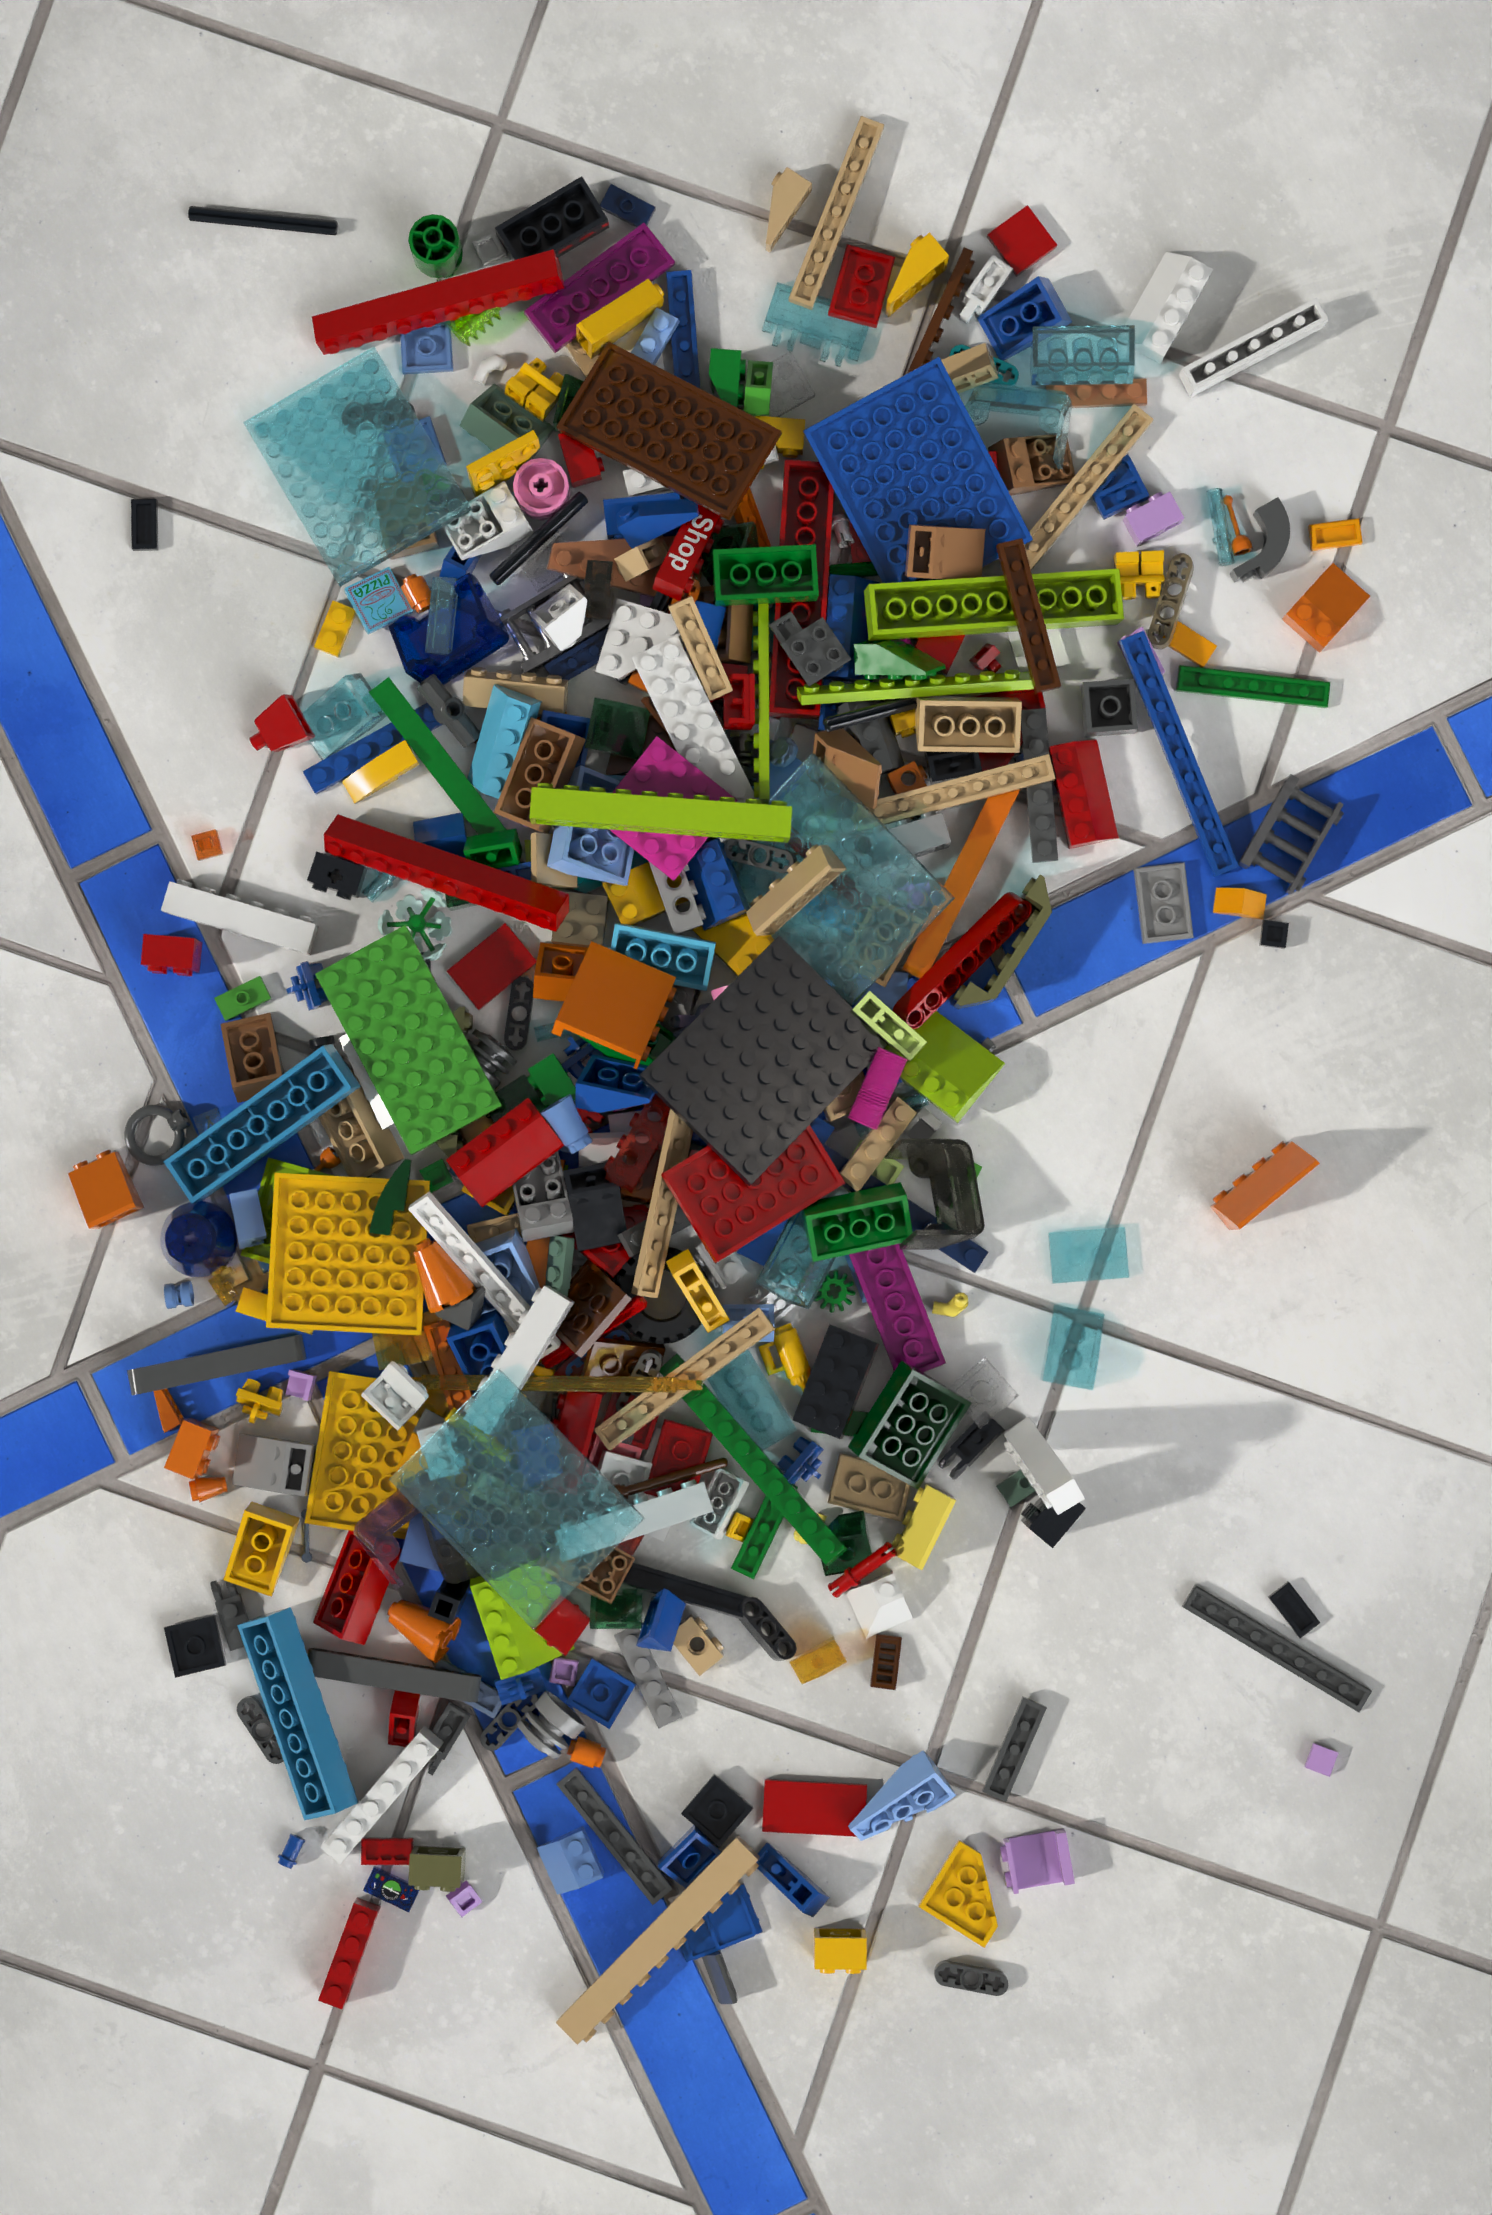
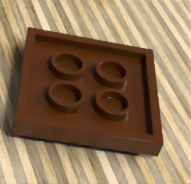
M588 1259L570 1280L568 1298L573 1300L574 1304L556 1332V1335L575 1354L582 1358L632 1299Z

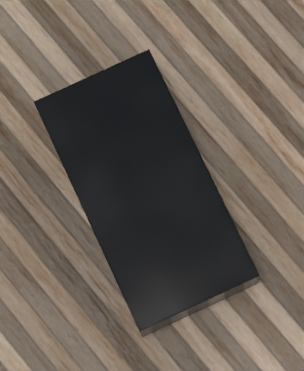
M131 499L133 551H158L157 499Z
M1287 1581L1268 1596L1299 1638H1302L1320 1624V1621L1290 1582Z

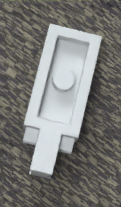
M992 255L964 294V299L961 303L965 307L960 313L959 319L968 324L975 313L980 316L983 311L985 312L1013 272V268Z

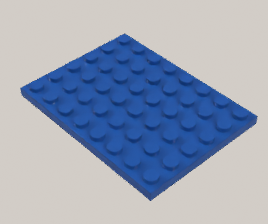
M940 357L929 361L803 430L882 583L944 580L905 576L909 524L985 529L982 567L999 559L996 548L997 544L1022 538L1025 545L1033 540Z

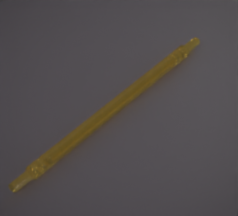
M422 1374L421 1377L411 1378L415 1382L418 1381L423 1384L426 1390H479L478 1386L482 1379L490 1375ZM530 1376L521 1391L677 1393V1390H702L703 1380H677V1377Z

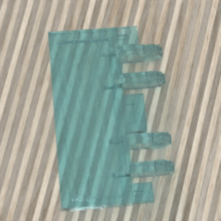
M777 282L762 328L763 332L772 334L775 325H777L772 346L777 347L780 344L783 329L787 328L793 330L787 343L788 351H793L798 334L802 333L801 344L820 349L823 340L826 341L820 361L826 362L830 354L831 344L833 343L841 346L835 359V366L841 367L847 348L850 349L848 359L858 362L869 326L828 316L831 299L819 295L812 310L789 302V296L793 287Z

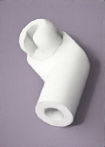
M498 354L482 360L473 381L481 386H485L490 372L494 370L504 371L507 367V360Z

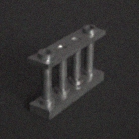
M565 574L561 582L512 611L508 608L497 615L498 619L494 621L496 627L499 630L506 626L524 656L522 659L524 662L520 664L524 673L538 671L546 663L609 627L610 616L608 613L604 615L597 613L580 584V581L583 580L582 578ZM570 583L587 599L586 614L589 617V624L583 627L581 636L576 639L577 641L572 647L560 651L536 624L530 614L536 610V607L549 600ZM526 613L546 644L544 646L545 650L538 654L532 652L514 620Z
M1292 774L1286 778L1238 862V865L1244 869H1247L1250 865H1258L1290 883L1286 890L1288 894H1292L1295 890L1300 891L1306 881L1303 875L1332 824L1337 826L1344 814L1341 811L1343 803L1338 802L1332 809L1300 791V787L1296 785L1299 778ZM1295 799L1327 817L1328 819L1321 831L1286 812L1287 809L1284 808L1287 800ZM1275 821H1283L1315 839L1309 852H1305L1274 834L1275 831L1271 828ZM1263 842L1265 844L1271 843L1302 861L1296 875L1261 856L1262 853L1259 849Z

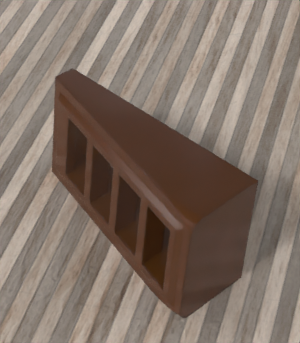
M876 1634L870 1687L896 1690L902 1637ZM881 1643L894 1644L895 1649L880 1648ZM879 1654L894 1655V1660L879 1658ZM878 1664L891 1665L893 1668L892 1670L878 1669ZM877 1674L891 1676V1681L877 1679Z

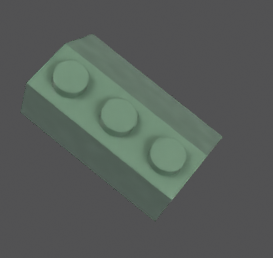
M494 383L470 403L459 426L465 429L471 436L476 437L487 445L492 451L534 430L539 438L540 448L526 461L528 462L535 457L555 427L544 420L542 422L524 409L525 405L523 407L505 395V391Z

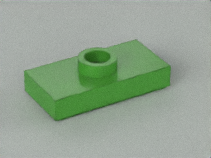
M258 976L214 999L224 1020L228 1021L272 998L262 977Z

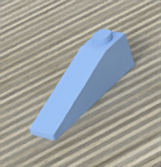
M923 1750L913 1755L898 1768L848 1827L862 1841L890 1829L891 1824L902 1819L905 1822L912 1820V1815L920 1811L926 1810L927 1813L934 1811L954 1798L956 1794L934 1761Z

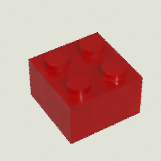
M143 934L141 965L147 967V971L154 974L166 975L167 970H173V973L179 976L192 977L193 972L200 973L202 942L188 937Z

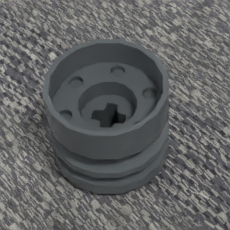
M475 1028L472 1034L481 1041L475 1045L469 1039L467 1040L495 1091L501 1082L494 1072L499 1070L504 1074H508L510 1071L501 1065L502 1062L506 1060L512 1066H515L518 1061L513 1058L509 1049L490 1034L480 1032Z

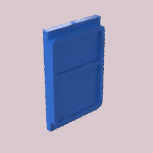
M744 1883L732 1895L726 1893L720 1899L723 1904L713 1914L708 1911L702 1917L705 1922L695 1932L690 1929L684 1935L687 1940L681 1946V1950L686 1962L699 1959L763 1932Z

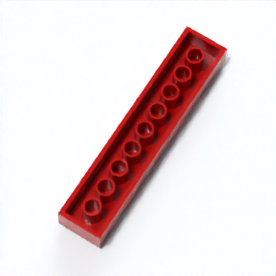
M785 460L779 546L816 544L819 596L817 601L776 603L775 621L791 611L802 629H805L822 617L826 621L834 489L821 464L816 461ZM774 635L769 717L819 720L820 704L801 705L798 700L797 687H804L807 683ZM822 679L817 681L816 684L822 686Z

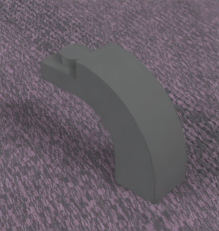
M1279 497L1259 507L1253 513L1263 533V548L1257 556L1230 572L1234 583L1240 579L1243 583L1256 575L1254 571H1257L1261 579L1264 578L1277 566L1284 556L1290 539V523L1287 512Z

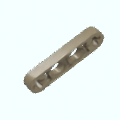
M1184 553L1175 555L1170 561L1148 631L1149 641L1156 649H1164L1170 645L1192 578L1194 565L1191 557ZM1182 561H1185L1188 568L1182 569L1181 578H1179V570L1176 565H1181ZM1179 584L1182 590L1178 595H1170L1168 593L1169 586ZM1166 607L1173 608L1174 615L1169 619H1164L1160 616L1162 609ZM1160 624L1164 625L1163 633L1166 638H1161L1160 642H1158L1154 635L1160 634Z

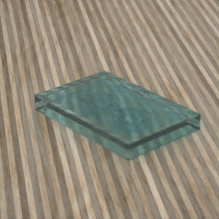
M1125 1227L1048 1233L1052 1284L1129 1278Z

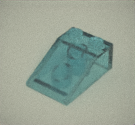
M361 673L345 675L302 713L315 735L314 738L308 741L321 760L337 753L371 730L386 717L385 713L369 694V691L372 689Z
M1054 1305L1040 1380L1093 1390L1098 1366L1104 1314Z

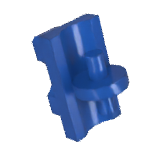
M308 961L300 963L296 967L298 976L291 977L293 986L286 989L287 994L295 993L297 1002L306 1000L308 1010H314L322 1003L328 1001L323 988L316 989L314 982L317 979L315 974L323 970L322 963L309 964Z
M570 1036L567 1039L571 1045L563 1051L567 1056L575 1051L577 1053L562 1063L561 1066L567 1073L570 1072L578 1080L585 1068L581 1062L589 1056L591 1058L592 1054L607 1056L594 1048L590 1043L581 1049L580 1047L587 1043V1041L582 1038L575 1041Z
M799 1437L794 1443L793 1448L800 1453V1456L793 1461L789 1456L785 1455L777 1463L784 1473L783 1475L794 1485L800 1478L807 1482L812 1475L817 1479L822 1476L817 1471L822 1464L817 1457L824 1449L814 1441L810 1442L803 1437Z
M539 1667L501 1680L498 1678L494 1680L502 1705L520 1699L525 1700L531 1695L546 1690Z

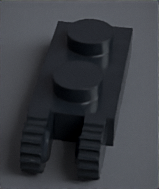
M985 1411L950 1447L951 1449L939 1461L938 1465L944 1469L958 1455L962 1460L949 1474L952 1479L958 1478L966 1470L967 1466L970 1467L1005 1431L1004 1428Z

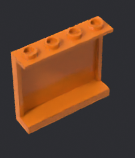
M591 941L555 1020L551 1033L561 1037L564 1029L636 1059L633 1068L637 1069L641 1060L646 1062L651 1051V1047L647 1046L649 1040L654 1042L660 1030L656 1026L657 1022H663L669 1008L664 1006L666 1001L672 1002L677 988L673 987L676 977Z

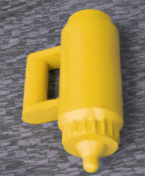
M788 1323L775 1328L774 1342L761 1345L758 1349L768 1376L784 1370L791 1385H798L804 1391L811 1368L796 1328H793L792 1324ZM775 1345L782 1367L776 1368L769 1349L770 1346Z

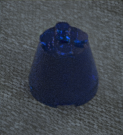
M206 1201L193 1204L188 1202L179 1206L167 1217L161 1231V1248L166 1260L175 1270L191 1277H207L218 1273L232 1261L238 1246L236 1229L232 1218L220 1206ZM193 1234L195 1237H198V1242L194 1243L185 1240L186 1236Z

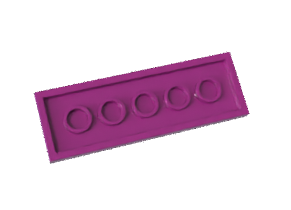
M642 223L564 281V289L557 290L552 294H546L524 310V315L553 352L556 353L576 338V325L645 280L654 281L673 267L675 261L648 226Z
M895 1244L848 1254L893 1370H896L901 1360L922 1372L946 1364L901 1245Z

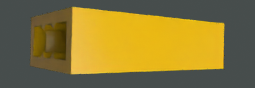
M649 279L640 283L576 325L577 342L592 360L603 351L608 341L611 343L616 342L652 315L656 308L660 309L664 303L663 290L657 283L652 284Z

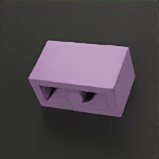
M1159 492L1148 499L1149 503L1140 506L1138 503L1126 510L1127 514L1124 516L1123 522L1136 546L1181 524L1184 520V516L1171 492L1164 495L1162 492Z

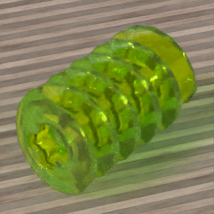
M501 307L485 310L480 314L461 317L462 320L457 319L453 321L454 327L448 323L447 325L462 343L470 347L469 337L478 340L476 331L479 330L485 334L484 324L486 323L493 327L494 324L491 318L495 317L501 320L499 311L502 309Z

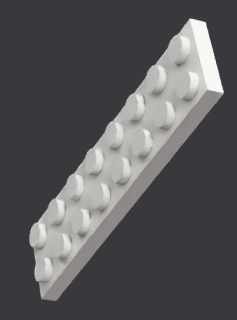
M676 635L631 657L676 751L736 798L737 802L745 803L746 799H757L754 798V792L678 636ZM719 838L721 843L728 840V838Z

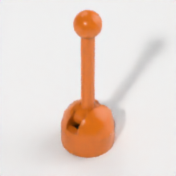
M1226 495L1223 497V503L1227 505L1236 535L1231 543L1234 556L1244 555L1253 550L1252 543L1247 536L1240 534L1231 504L1233 498L1230 495Z
M328 1146L320 1155V1164L313 1170L320 1171L324 1167L331 1169L338 1166L342 1161L333 1154L335 1152L334 1149Z

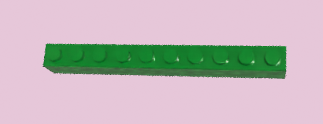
M677 1353L661 1367L659 1372L665 1377L686 1361ZM704 1382L682 1397L825 1565L829 1566L847 1550V1547Z

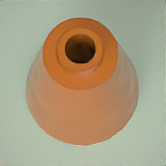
M427 1238L415 1245L417 1249L413 1251L430 1313L444 1310L443 1304L444 1306L449 1304L453 1306L470 1296L474 1292L473 1290H476L473 1282L436 1240L430 1241Z
M402 1599L398 1603L393 1602L387 1613L390 1616L389 1622L430 1661L439 1662L450 1649L446 1647L450 1640L454 1641L461 1626V1619L456 1617L451 1625L428 1616L429 1607Z

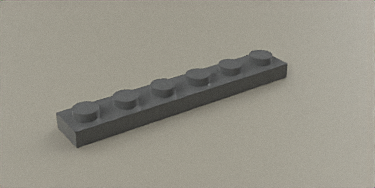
M1046 708L1021 710L1024 760L1049 754ZM1052 781L1026 787L1032 863L1058 861Z
M577 1767L557 1782L556 1785L652 1905L673 1889L672 1885Z

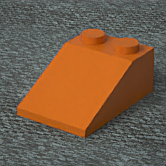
M1332 563L1286 613L1282 620L1320 653L1368 600L1370 595Z

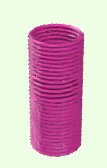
M878 1047L874 1059H872V1064H870L869 1071H867L866 1078H864L863 1085H861V1091H858L860 1094H857L858 1096L848 1118L875 1130L880 1125L883 1113L887 1109V1104L890 1098H892L891 1096L906 1061H908L906 1058L881 1047Z

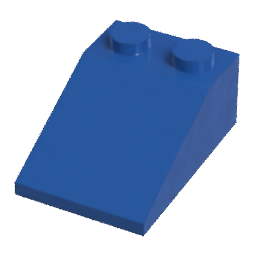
M1041 276L1036 277L977 317L998 358L1002 361L1045 340L1072 323L1049 278Z
M592 1054L576 1081V1108L602 1113L650 1103L655 1093L638 1077L648 1066L639 1064L638 1068L635 1069L633 1068L635 1063Z
M497 1310L481 1314V1317L469 1330L451 1324L446 1337L475 1399L480 1392L478 1389L480 1382L485 1376L489 1377L494 1369L491 1367L494 1359L498 1354L502 1355L507 1348L504 1344L509 1336V1332L501 1314Z

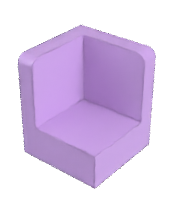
M295 1369L289 1370L288 1375L290 1377L285 1394L303 1398L306 1401L311 1400L317 1375Z

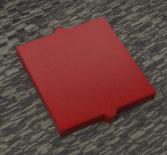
M559 1595L535 1632L547 1641L548 1646H553L566 1656L591 1619L579 1609V1605L572 1604L563 1595Z

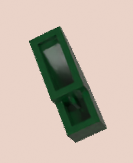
M405 1159L385 1185L378 1199L369 1233L391 1236L394 1211H405L412 1160Z

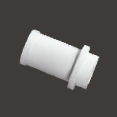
M844 514L834 516L831 529L835 531L839 547L843 549L848 548L846 541L849 542L850 546L854 543V539L849 531L848 518Z

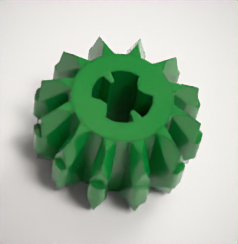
M837 1269L833 1271V1278L831 1279L828 1271H824L823 1273L827 1280L824 1282L821 1278H816V1281L822 1284V1287H812V1291H821V1295L815 1296L813 1299L814 1301L824 1299L820 1305L821 1309H824L827 1303H830V1313H833L835 1310L834 1304L838 1305L840 1311H844L842 1301H845L848 1305L852 1304V1301L846 1298V1294L851 1296L856 1294L855 1291H847V1287L853 1286L854 1282L849 1281L844 1284L843 1281L847 1278V1273H844L840 1280L837 1279ZM835 1284V1287L839 1285L841 1291L838 1292L839 1297L834 1299L833 1295L830 1297L827 1295V1291L830 1290L829 1285Z

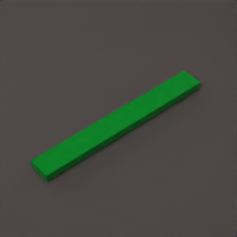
M388 677L369 691L375 702L477 834L506 830L392 680Z

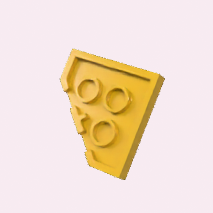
M534 430L466 466L475 498L503 481L506 483L537 452L540 444Z
M958 1840L918 1906L985 1948L997 1929L998 1924L980 1852Z

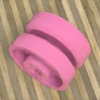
M545 458L531 459L524 463L515 474L513 488L516 501L522 512L530 518L548 520L570 499L568 477L563 468L553 460ZM540 487H545L543 489V492H538V489Z

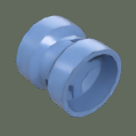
M191 1281L182 1282L180 1285L173 1283L164 1285V1298L167 1309L176 1308L178 1305L185 1307L194 1306V1292Z

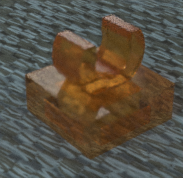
M216 829L191 836L198 861L224 855Z

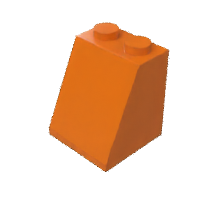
M106 1150L96 1155L98 1160L89 1164L87 1160L73 1166L74 1171L68 1173L89 1229H100L144 1208L119 1152L111 1153L110 1150Z

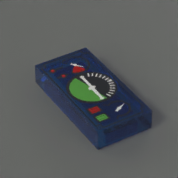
M374 1866L363 1889L364 1892L406 1912H410L420 1891L414 1889V1886L408 1885V1881Z

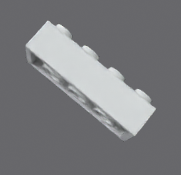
M723 1468L716 1470L707 1488L713 1512L692 1518L690 1525L721 1540L749 1482Z

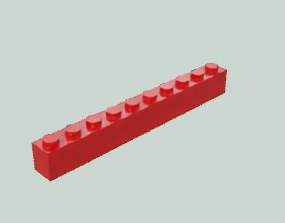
M549 250L312 316L315 341L323 355L335 354L340 350L360 347L373 341H382L387 339V337L407 334L413 330L432 327L441 322L454 321L470 314H480L488 309L505 307L510 303L521 300L527 301L535 296L552 294L557 290L565 288L560 262L554 250Z
M337 814L324 833L325 852L331 855L339 856L377 871L411 881L472 904L483 906L541 928L557 932L569 912L568 893Z

